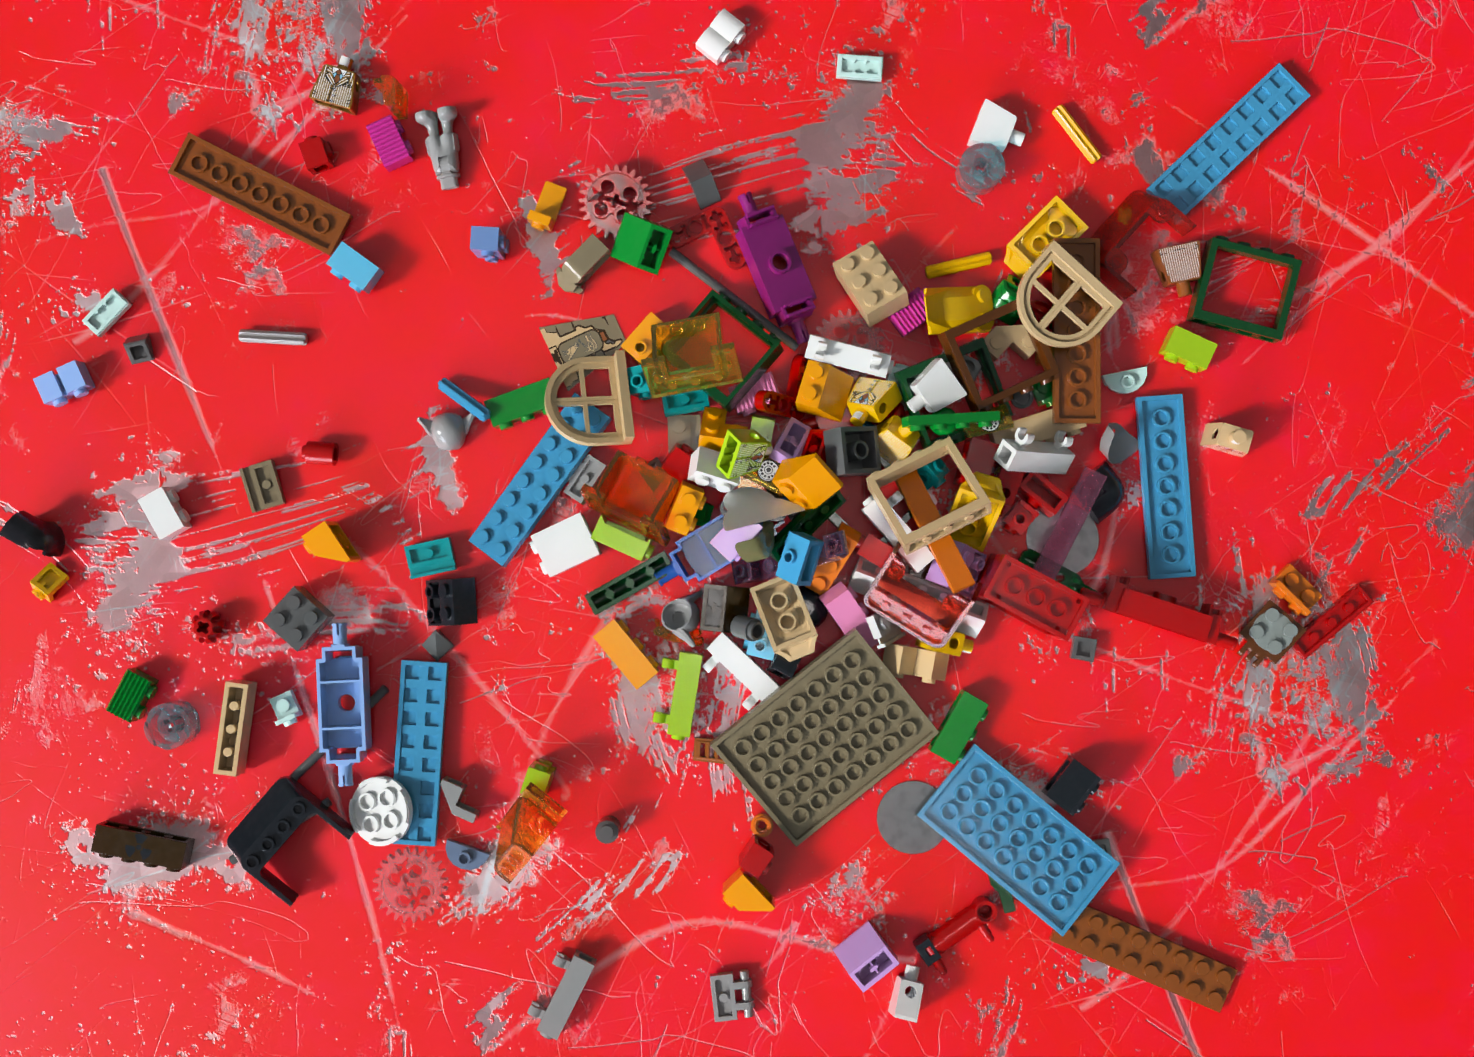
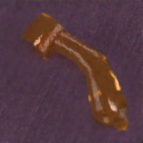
M659 618L654 619L656 628H654L653 633L656 636L674 643L685 642L664 626H661ZM699 628L690 632V636L696 644L695 646H700L704 642L703 637L700 636L702 632Z

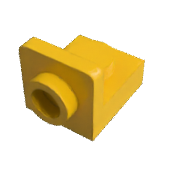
M50 562L30 581L33 588L31 592L40 600L45 598L51 603L54 600L53 594L69 580V576Z

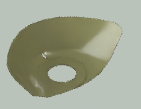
M764 521L763 530L758 536L735 544L737 553L744 561L754 562L770 557L775 542L774 523Z

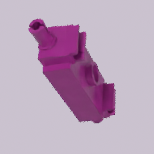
M747 192L746 195L743 193L737 198L740 201L745 216L738 220L737 226L739 231L735 236L769 319L776 318L779 328L786 325L788 327L791 326L798 345L808 342L810 336L804 320L810 317L816 308L813 301L817 297L782 214H777L774 205L758 210L752 193ZM780 256L784 258L786 268L783 270L777 269L773 265V257ZM801 304L802 309L787 314L786 309Z

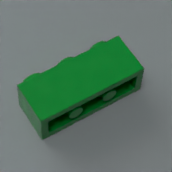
M548 377L484 401L486 408L491 411L490 420L493 427L496 429L500 428L503 431L514 427V422L520 420L522 423L529 422L535 419L534 415L542 412L544 415H547L544 406V396L550 378Z
M961 689L938 729L940 733L932 739L928 749L954 765L956 761H961L966 752V749H964L968 741L971 742L977 733V729H975L979 721L983 722L989 712L987 709L988 704Z

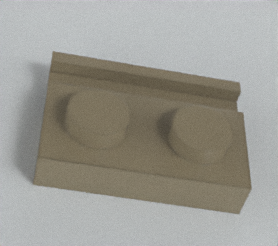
M675 415L667 417L668 454L677 442L680 445L685 443L695 451L699 445L701 415Z
M270 459L239 469L252 513L286 504L274 460Z

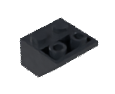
M475 577L426 580L425 594L427 597V619L429 626L478 623Z
M1068 756L1041 792L1074 816L1075 813L1078 814L1082 811L1087 797L1093 795L1098 790L1101 778L1077 760Z

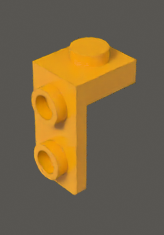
M549 181L545 182L535 211L530 209L527 215L531 227L539 231L546 229L552 232L567 193L565 187Z

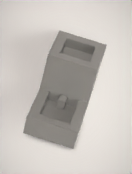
M444 777L440 784L451 813L474 823L480 814V810L460 802L467 785L451 777Z

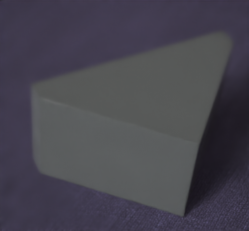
M703 159L682 168L701 210L721 201L712 173Z

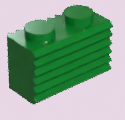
M135 667L127 669L106 711L127 722L142 719L147 711L145 706L148 700L152 699L158 690L156 684L159 680Z

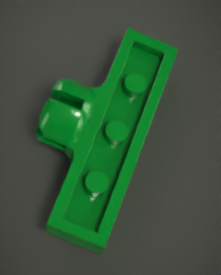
M944 407L937 412H932L931 415H914L901 418L902 428L910 427V431L913 432L924 431L925 426H930L931 430L937 435H949L956 431V429L970 428V424H978V428L992 427L993 422L1000 421V411L956 413L951 408Z

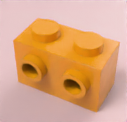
M650 312L623 342L621 347L640 365L651 364L657 357L655 352L661 346L663 347L671 338L672 330Z
M682 480L665 521V528L687 536L689 530L693 532L698 520L695 518L698 509H703L706 497L703 496V488Z

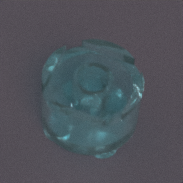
M978 143L970 146L962 154L956 167L955 176L959 186L964 191H968L973 195H985L991 192L1005 173L1004 157L995 145L991 143ZM977 166H979L980 168H983V169H984V172L982 173L981 170H978V171H977V170H976Z
M171 701L157 705L149 711L146 722H144V733L147 740L152 745L165 750L188 744L200 732L198 713L186 701Z

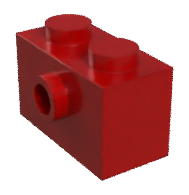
M1027 472L1022 478L1018 493L1027 499L1025 501L1035 510L1038 508L1049 518L1055 516L1069 499L1066 494L1040 473Z

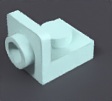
M293 689L269 699L278 719L275 721L276 726L284 724L285 727L298 722L296 717L303 715Z

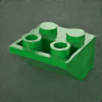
M625 212L610 256L636 268L658 275L673 231L661 224Z

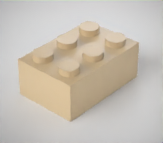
M873 241L868 242L833 263L836 278L869 327L909 305L907 290Z

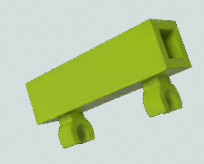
M680 651L679 660L666 657L662 659V668L676 669L677 673L670 714L655 711L653 722L668 724L667 734H670L672 739L685 740V737L690 738L703 654Z

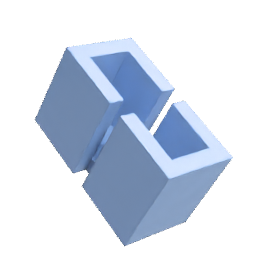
M77 360L56 368L58 372L56 375L51 370L33 379L43 403L54 407L68 404V400L73 398V396L76 398L89 394V390L95 388L85 363Z

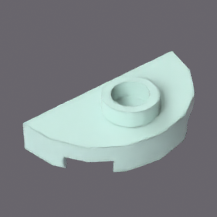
M1147 366L1102 375L1101 379L1105 386L1117 394H1128L1138 390L1144 384L1147 377Z

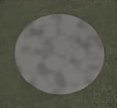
M1065 503L1056 515L1050 518L1042 511H1039L1038 517L1033 520L1027 529V549H1032L1075 573L1087 567L1095 557L1099 544L1098 530L1091 516L1082 508Z
M908 781L892 787L883 796L878 806L877 824L883 839L891 847L903 853L919 854L931 850L942 841L943 837L916 815L936 791L934 787L919 781Z

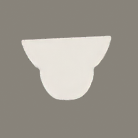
M739 488L728 492L724 496L723 503L727 512L724 516L723 526L725 531H730L804 511L805 508L793 502L775 498L772 494L759 488Z

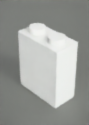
M581 512L530 536L532 539L529 542L534 554L538 553L542 560L539 563L544 575L548 574L549 577H554L602 554L596 541L591 539L592 532Z

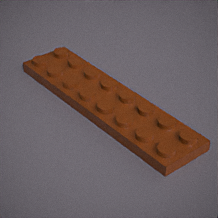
M191 133L187 134L168 171L172 176L329 256H332L353 218L352 215Z
M1100 238L1052 239V241L1055 240L1100 281ZM1052 262V295L1059 299L1074 281ZM1081 288L1065 305L1087 326L1100 312V305ZM1062 311L1052 320V333L1072 335L1082 330ZM1099 331L1093 338L1080 345L1068 348L1052 347V355L1060 373L1053 376L1054 380L1052 381L1053 424L1101 423V349Z
M1088 905L1063 937L1054 929L1049 937L1050 941L1219 1013L1238 971L1234 967Z

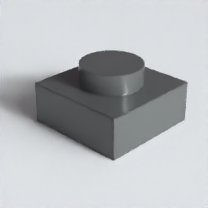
M1073 635L1069 658L1094 662L1097 639Z

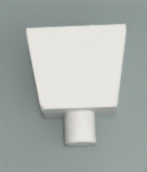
M985 99L967 146L1001 153L1005 150L1008 142L1020 147L1025 133L1013 129L1017 120L1015 115Z
M935 358L911 383L910 388L915 393V396L906 403L913 413H916L923 407L928 412H937L965 397L967 393L943 359Z
M906 964L904 977L897 975L888 1012L893 1017L917 1023L924 984L917 980L920 967ZM911 986L910 992L905 994L906 988Z

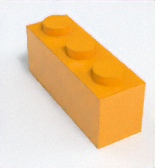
M615 618L594 635L593 638L636 690H638L659 672L657 668L659 663L651 654L649 656L645 654L642 650L645 647L637 637L633 639L628 633L630 628L622 619L618 621Z

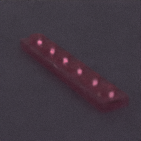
M1086 466L1084 467L1033 569L1055 580L1107 476Z

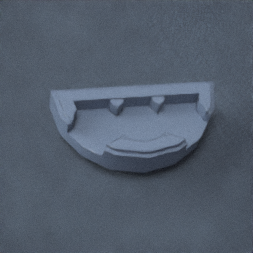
M449 838L446 841L445 849L447 856L452 864L460 869L472 870L479 868L487 861L491 854Z

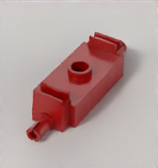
M1115 575L1109 576L1102 593L1084 587L1080 590V594L1090 599L1089 604L1231 651H1234L1237 646V638L1219 632L1223 610L1213 609L1214 605L1202 603L1201 609L1198 612L1175 604L1177 598L1154 591L1153 596H1149L1128 589L1130 577Z

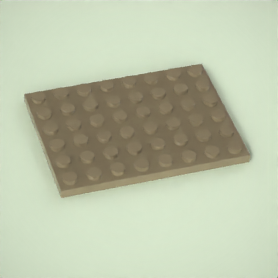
M854 627L711 741L710 746L797 847L940 732Z

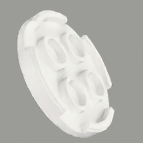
M376 776L364 780L359 784L353 798L350 799L349 818L354 831L359 833L371 845L386 846L393 844L407 833L413 817L411 798L405 787L391 777Z

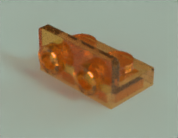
M381 75L380 78H373V84L383 94L384 105L398 119H408V92L393 76Z

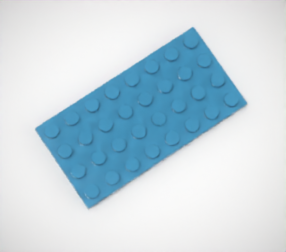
M976 744L969 748L961 761L956 764L916 814L1062 937L1120 865L1117 860Z

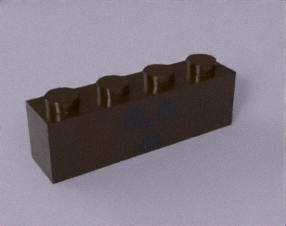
M106 820L96 824L91 852L99 853V856L103 858H113L114 856L121 858V861L127 863L138 861L143 862V865L146 867L162 866L166 867L167 871L180 872V870L190 865L195 839Z

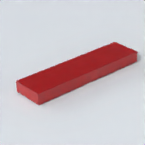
M1356 584L1305 626V633L1291 648L1302 660H1305L1374 601L1360 584Z

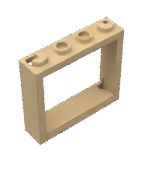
M950 436L945 439H939L931 446L923 450H917L911 456L903 460H897L889 467L881 471H875L866 478L868 490L906 555L992 513L991 501ZM950 454L977 497V500L906 534L880 487Z

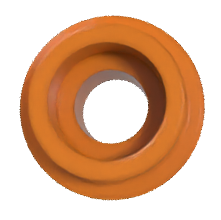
M766 814L754 816L751 820L752 832L759 837L768 836L773 830L771 817ZM764 821L766 827L761 829L758 827V823Z

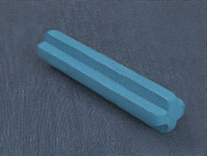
M447 378L439 380L438 389L478 419L485 422L491 417V411L450 380Z

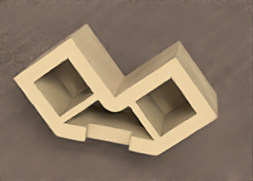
M1024 325L995 326L984 338L993 362L1008 347L1024 360L1031 357L1036 351Z
M891 643L885 647L882 662L896 678H903L904 674L922 677L921 682L935 684L936 680L945 681L950 654Z

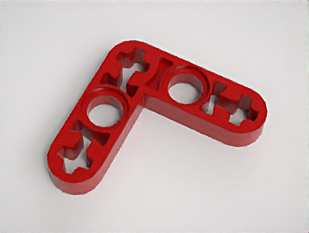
M716 206L709 208L670 227L677 235L683 233L682 227H686L689 238L686 239L684 234L679 237L678 243L674 240L669 241V247L681 248L712 233L729 268L738 270L744 267L746 261L736 239V233L726 212L722 208ZM713 213L722 215L720 222L723 228L719 229L716 221L710 220L713 218ZM691 223H701V232L697 234L692 233L689 230ZM728 232L732 235L733 240L731 243H721L719 238L722 233ZM736 244L738 247L734 248V252L737 256H742L740 263L730 262L732 254L730 250L727 253L724 250L731 249Z
M797 354L792 360L786 395L774 391L759 390L754 398L757 410L786 419L793 417L800 420L803 418L805 413L797 411L795 402L798 395L797 385L798 382L801 385L808 358H804V354ZM780 400L782 401L781 410H779V401H780Z

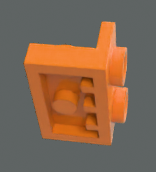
M1286 564L1268 582L1273 587L1272 592L1278 598H1284L1289 603L1288 608L1296 615L1309 616L1311 614L1310 609L1323 597L1291 564Z

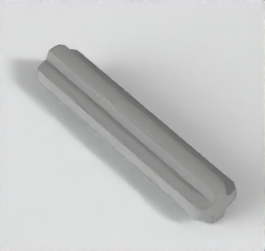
M239 330V341L303 346L307 345L308 342L307 334L302 332Z

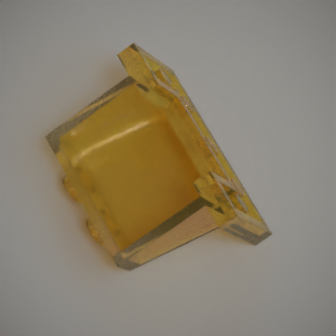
M719 312L651 325L652 358L641 359V367L652 399L743 382V374L734 342L725 343Z

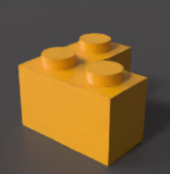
M704 407L698 447L702 446L720 452L727 429H748V427L726 424L727 410Z

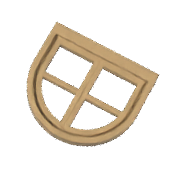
M1053 240L1045 246L1040 256L1023 275L1017 290V310L1026 330L1038 341L1052 347H1074L1093 338L1115 314L1123 302ZM1051 261L1074 281L1059 299L1053 296L1036 280ZM1032 286L1036 287L1054 304L1039 323L1034 317L1030 305ZM1079 288L1083 289L1102 307L1088 326L1065 306ZM1062 311L1082 330L1072 335H1059L1045 328Z
M616 350L614 356L575 358L561 365L552 374L546 387L544 406L550 423L564 438L584 446L632 444L635 432L625 350ZM609 369L612 396L587 397L584 370ZM579 371L581 397L556 398L561 383L569 375ZM613 405L616 432L591 433L588 406ZM582 406L585 432L570 426L561 416L558 407Z

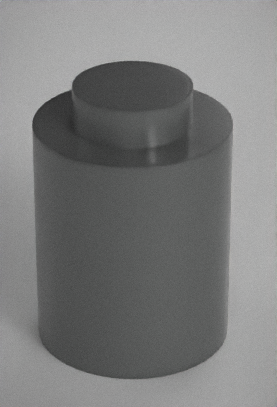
M614 816L603 817L595 830L597 839L605 844L614 842L621 828L619 820Z

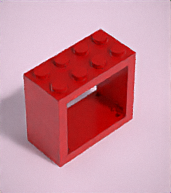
M1007 554L990 555L976 581V588L971 593L976 598L1047 636L1067 642L1090 601L1089 598Z

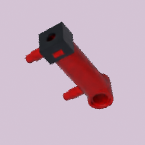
M978 896L970 906L928 935L924 933L914 940L913 944L928 967L933 964L941 975H945L947 969L940 959L942 958L941 954L969 934L979 929L988 942L994 941V936L986 924L993 922L997 918V907L989 897ZM983 905L990 906L986 914L979 913Z

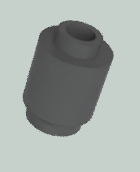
M745 615L735 616L730 625V630L734 637L751 642L760 640L765 631L764 625L760 620Z

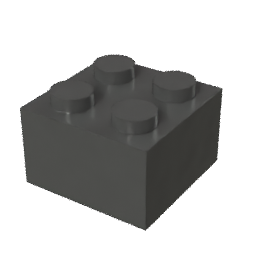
M877 426L838 427L823 431L826 464L837 477L865 476L882 470Z
M293 586L263 621L296 651H302L312 643L335 615L303 586Z

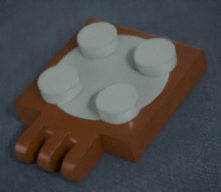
M1268 600L1238 633L1247 642L1240 648L1237 654L1241 656L1248 650L1250 653L1244 659L1249 662L1255 656L1257 659L1252 663L1254 668L1265 658L1276 664L1305 633L1306 629L1273 601Z

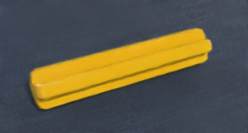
M1064 105L1057 106L1052 111L1053 116L1091 164L1101 158V153Z
M984 252L926 266L925 273L927 278L931 279L990 265L992 263V256L990 252Z

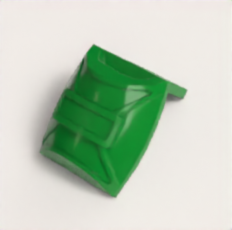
M1009 274L1006 280L1003 279L992 293L993 309L1016 300L1018 286L1015 285V282L1019 284L1021 279ZM1018 310L997 319L1012 326L1019 319Z

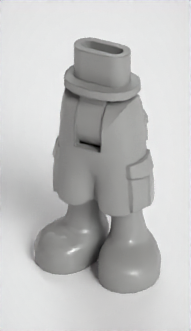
M455 106L440 107L437 109V113L431 110L415 113L416 122L424 125L428 130L429 136L425 139L426 149L442 190L459 188L458 178L461 177L460 173H457L460 170L458 154L460 145L458 134L453 133V121L457 117ZM438 118L441 121L443 129V134L441 136H439Z

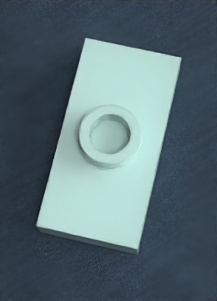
M838 54L836 79L881 82L883 57Z
M112 288L85 316L82 322L98 337H102L132 304L117 289Z

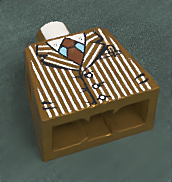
M340 56L337 67L325 64L310 92L309 98L315 104L357 115L361 79L355 72L351 71L354 60L346 56Z

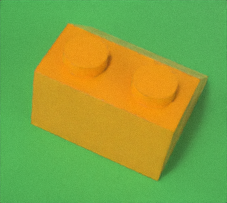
M808 359L795 402L797 411L842 422L854 378L832 365Z
M817 453L782 460L772 479L775 486L790 502L800 505L805 510L817 508L843 486L842 481Z
M323 521L301 536L305 541L303 543L304 548L309 554L343 562H359L362 560L338 522Z
M740 868L723 883V900L729 907L733 908L735 906L738 911L772 912L775 909L774 897L754 876L749 877L745 875Z

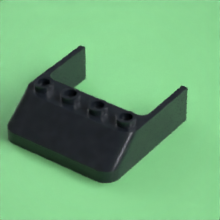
M283 776L274 783L233 830L227 839V845L245 871L291 907L299 895L264 867L265 864L309 814H318L348 840L355 831L347 821L331 808L325 806L320 799L290 776Z

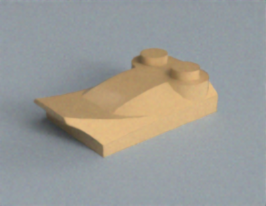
M776 577L750 588L774 653L781 655L789 662L814 653L818 634L799 586Z

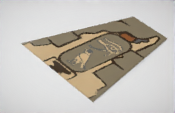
M614 314L539 327L557 368L575 358L612 356L616 350L622 348L621 345L625 341ZM584 370V378L593 370ZM579 371L569 375L564 380L568 391L580 382Z

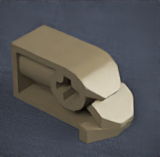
M592 233L565 261L562 269L560 267L556 269L558 285L565 292L581 295L584 292L581 286L610 257V250Z

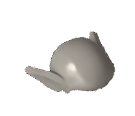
M442 413L437 415L433 421L418 417L417 421L427 434L433 437L439 449L444 451L458 450L463 446L475 416L470 413L462 418L456 413Z
M703 591L677 598L667 603L661 613L663 626L691 647H695L696 644L689 632L696 629L700 621V611L694 601L703 595Z

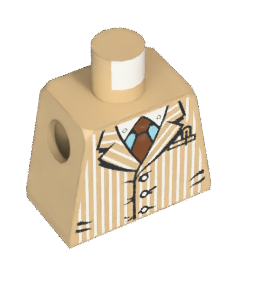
M1223 422L1207 423L1200 446L1243 457L1248 454L1254 431ZM1215 432H1218L1216 438L1214 439Z

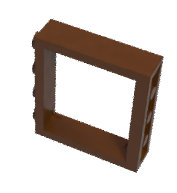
M1016 300L937 335L956 379L967 393L965 399L971 412L991 410L994 408L993 403L1000 401L1001 404L1014 399L1012 394L1020 392L1022 395L1034 390V384L1040 382L1041 386L1054 380V375L1060 373L1049 346L1038 341L1028 332L1044 372L986 399H981L955 337L1017 310Z

